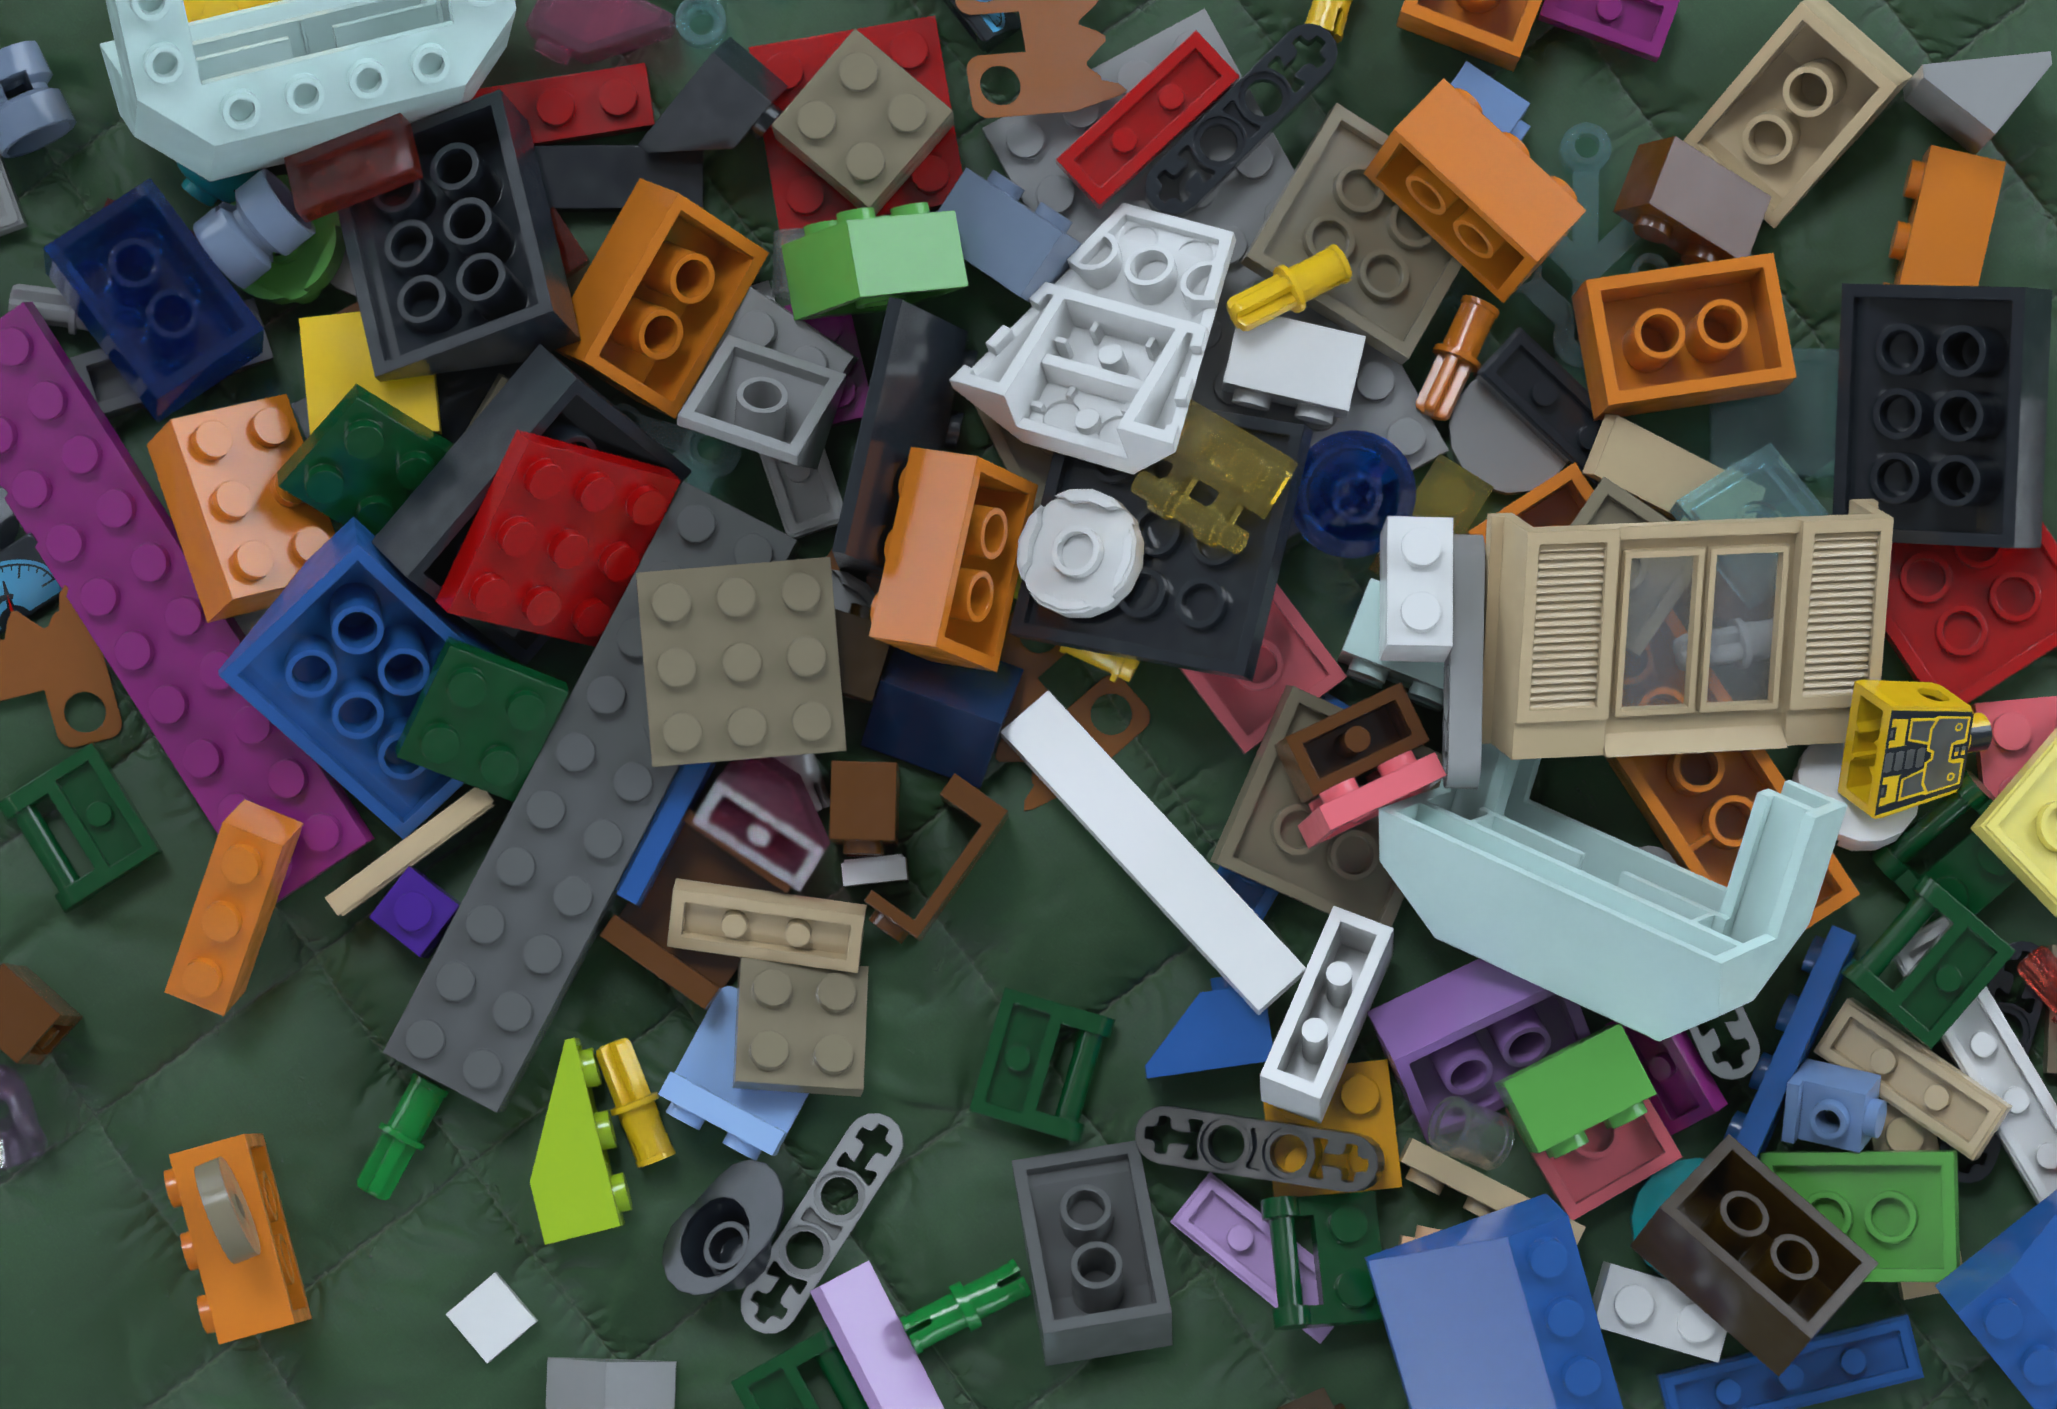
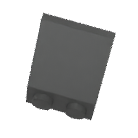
M1136 1140L1012 1160L1045 1366L1173 1345L1172 1310L1141 1153Z

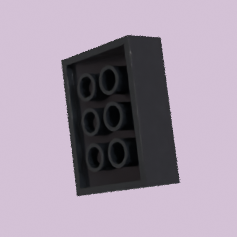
M500 89L325 156L374 375L380 382L520 363L526 361L539 344L551 352L581 341L529 123Z
M1842 283L1832 515H1848L1849 500L1875 499L1879 502L1878 509L1894 518L1892 543L2041 548L2052 290L2028 287Z
M889 297L832 549L841 571L882 579L886 561L884 554L885 541L889 532L893 529L900 498L898 491L899 478L903 469L907 466L911 447L938 451H945V448L957 450L965 413L954 411L958 392L952 388L949 379L964 364L972 368L977 363L978 351L967 349L969 344L967 331L902 299Z
M539 344L371 542L406 578L437 599L516 430L667 468L681 480L679 486L690 475L692 470L577 373ZM459 616L525 666L550 638V636Z

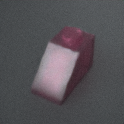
M537 0L525 23L530 36L537 40L533 48L544 56L563 65H567L571 57L589 65L670 39L677 29L673 14L646 0Z
M774 757L731 760L714 783L692 821L701 829L799 892L807 883L831 843L801 775Z

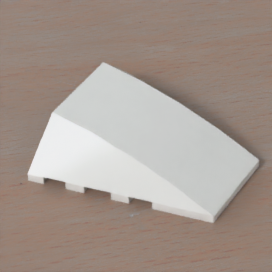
M1122 203L1067 259L1070 268L1054 284L1045 282L1029 298L1032 307L1011 328L1002 325L986 342L988 352L972 368L964 364L949 379L952 388L1021 442L1133 475L1175 453L1235 247L1236 237L1234 232Z

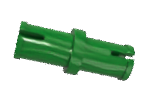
M1015 1260L1007 1261L1003 1266L964 1286L958 1281L948 1287L949 1294L907 1316L899 1317V1321L907 1336H909L917 1355L922 1353L924 1349L968 1327L970 1332L982 1327L981 1320L1024 1297L1031 1296L1029 1286L1024 1276L1021 1277L1020 1269Z

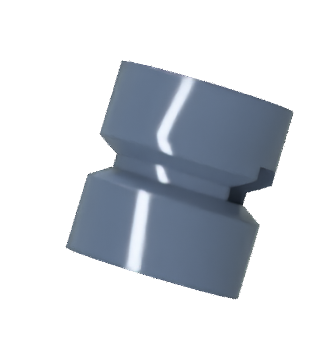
M23 41L0 49V154L3 158H15L39 150L66 135L77 123L62 91L59 88H49L48 83L53 73L36 41ZM26 90L25 93H22V94H20V95H18V96H16V97H14V98H12V99H10V100H7L8 98L13 97V96H15V95H17V94H19V93H21V92H23V91Z
M265 168L261 169L235 190V206L222 202L193 224L195 235L209 257L232 282L243 289L248 288L269 271L271 262H273V252L287 256L316 233L310 216L298 199L278 177Z

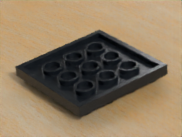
M1189 406L1176 452L1134 475L1053 452L1041 505L1045 507L1050 501L1057 499L1055 495L1069 489H1094L1115 498L1126 507L1138 522L1144 540L1143 568L1132 591L1113 609L1092 618H1067L1045 608L1032 597L1025 581L1022 579L1009 633L1021 639L1253 682L1313 430L1304 424Z

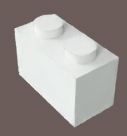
M1281 316L1250 331H1242L1236 328L1221 390L1234 393L1232 402L1243 407L1269 411L1271 402L1295 407L1294 417L1321 425H1332L1333 417L1346 419L1349 412L1366 336Z
M1387 516L1380 533L1379 661L1445 662L1453 647V518Z
M1603 1261L1592 1299L1601 1329L1717 1363L1719 1362L1727 1331L1667 1279Z

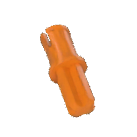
M1472 295L1462 296L1460 307L1443 344L1437 343L1433 348L1432 352L1437 357L1415 403L1416 409L1431 417V419L1447 421L1451 417L1470 373L1476 372L1481 366L1477 358L1495 319L1500 314L1498 308L1481 298Z

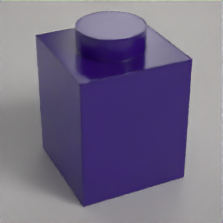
M408 866L369 918L419 957L429 958L443 939L461 903L418 869Z

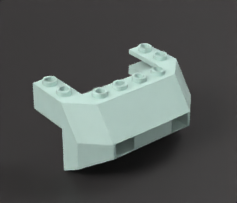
M106 0L114 40L100 43L99 45L119 114L134 137L211 182L342 150L472 100L507 47L516 13L515 0H280L188 22L183 0Z
M1491 743L1482 744L1481 774L1478 789L1444 788L1442 778L1438 788L1378 808L1379 861L1436 939L1660 1042L1717 1018L1756 998L1810 923L1848 805L1792 780L1784 782L1781 794L1769 788L1757 792L1727 887L1530 800L1529 797L1541 758L1511 760Z

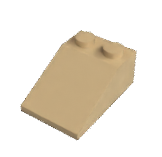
M1803 0L1683 141L1770 195L1771 200L1764 220L1770 226L1776 228L1875 121L1912 78V75L1827 0Z

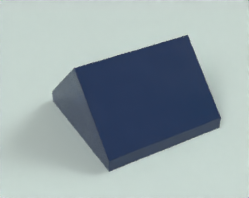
M895 647L880 680L860 745L948 778H952L955 773L975 788L981 789L1001 734L1000 731L1003 729L1024 669L1003 661H999L997 672L931 662Z

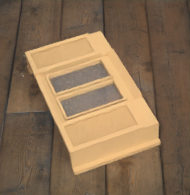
M1875 499L1849 500L1848 515L1533 527L1513 513H1488L1485 544L1482 744L1491 743L1511 760L1598 755L1626 757L1788 748L1787 746L1845 743L1854 682L1857 680H1881L1894 518L1879 510V502Z

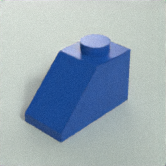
M1223 977L1211 978L1212 991L1200 992L1144 1066L1146 1079L1266 1062L1273 1046L1268 1009L1266 1008L1260 1015H1257Z

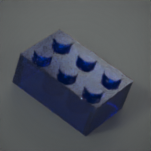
M151 178L43 247L45 273L157 422H160L263 353L264 328Z

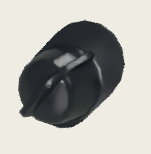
M749 1159L733 1164L720 1174L695 1203L686 1209L671 1226L663 1244L662 1265L667 1279L680 1292L701 1296L713 1294L719 1290L732 1291L743 1289L755 1282L766 1270L771 1258L772 1238L778 1231L784 1212V1189L778 1174L767 1163Z

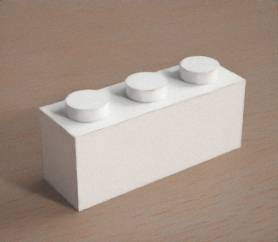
M1333 906L1261 1071V1101L1321 1124L1366 1020L1367 1012L1372 1006L1393 957L1394 928Z

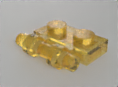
M1191 399L1176 452L1163 458L1174 465L1168 476L1159 479L1147 471H1142L1134 479L1131 491L1147 501V508L1152 513L1164 520L1175 518L1192 528L1193 536L1207 546L1214 548L1220 545L1233 554H1238L1243 550L1249 538L1248 531L1234 524L1243 508L1245 507L1265 519L1299 463ZM1198 480L1220 492L1213 504L1207 507L1189 497Z

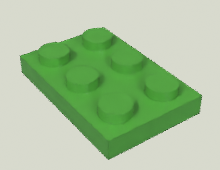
M1957 1150L1861 1151L1860 1153L1853 1151H1763L1760 1153V1161L1879 1263L1863 1282H1940L1960 1266Z

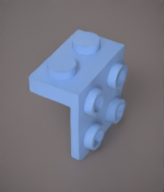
M725 986L721 988L722 990L712 1002L676 1071H670L658 1095L671 1101L666 1113L697 1130H700L704 1121L707 1120L728 1132L722 1142L723 1144L757 1161L761 1151L772 1156L777 1155L809 1093L733 1088L737 988Z

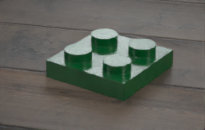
M355 384L277 472L278 487L343 526L354 516L376 536L454 444L363 387Z
M448 636L395 746L396 755L398 758L514 802L569 693L567 683Z

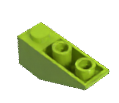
M570 1038L564 1042L530 1179L545 1245L623 1226L625 1221L622 1212L633 1209L626 1177L623 1172L613 1175L607 1150L617 1147L615 1130L609 1110L598 1112L592 1087L602 1085L597 1057L593 1047L582 1049L580 1038Z

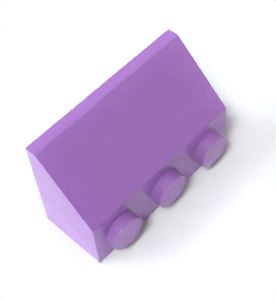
M1481 959L1453 970L1367 1012L1386 1059H1388L1390 1068L1427 1143L1505 1107L1494 1084L1495 1082L1590 1035L1579 1004Z

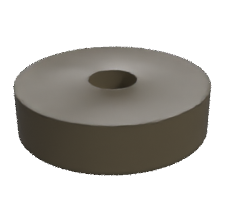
M220 1156L196 1166L194 1169L195 1179L204 1209L228 1259L233 1264H237L261 1253V1246L253 1217L239 1183L228 1163Z

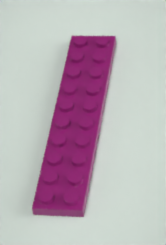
M33 301L22 302L0 318V486L8 492L5 501L26 534L32 532L38 541L35 548L61 589L64 585L69 588L66 597L217 834H219L222 822L244 799L304 823L276 901L277 904L375 838L340 783L218 675V670L246 637L234 617L207 623L172 519Z

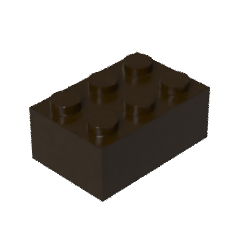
M1730 1134L1724 1138L1659 1207L1630 1245L1634 1251L1777 1376H1780L1879 1264Z

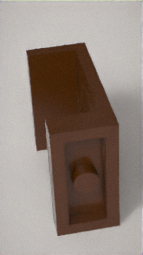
M955 773L940 793L942 802L978 826L979 829L915 920L873 890L864 900L875 910L869 921L901 944L909 934L919 942L922 941L1009 818L1008 810Z
M711 808L707 809L702 818L688 809L682 819L686 823L642 907L639 908L628 902L619 916L613 915L600 934L601 937L705 1010L710 1008L712 1002L722 990L721 988L728 984L738 970L740 959L745 957L667 947L672 894L676 878L791 894L797 886L785 877L792 868L789 863L762 844L755 854L742 847L733 840L740 829Z

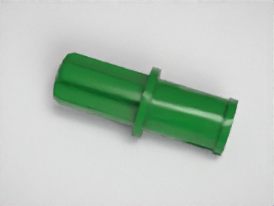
M415 1073L412 1074L411 1081L388 1123L380 1122L378 1128L383 1130L356 1179V1185L362 1191L386 1201L391 1197L417 1149L424 1150L426 1145L421 1140L443 1099L449 1094V1091Z

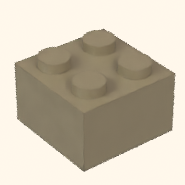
M854 29L771 126L777 141L855 207H873L875 215H877L953 127L954 116L953 110L857 29Z

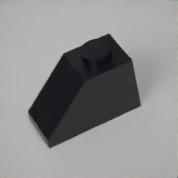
M729 37L712 52L638 145L649 153L734 149L749 133L759 140L783 112L774 103L787 89L788 85L732 37Z

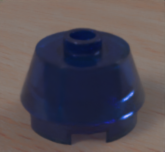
M1349 430L1334 433L1321 439L1311 446L1308 451L1293 513V520L1297 528L1309 543L1332 556L1360 558L1379 552L1380 533L1387 516L1411 517L1416 501V484L1410 464L1394 444L1374 433Z

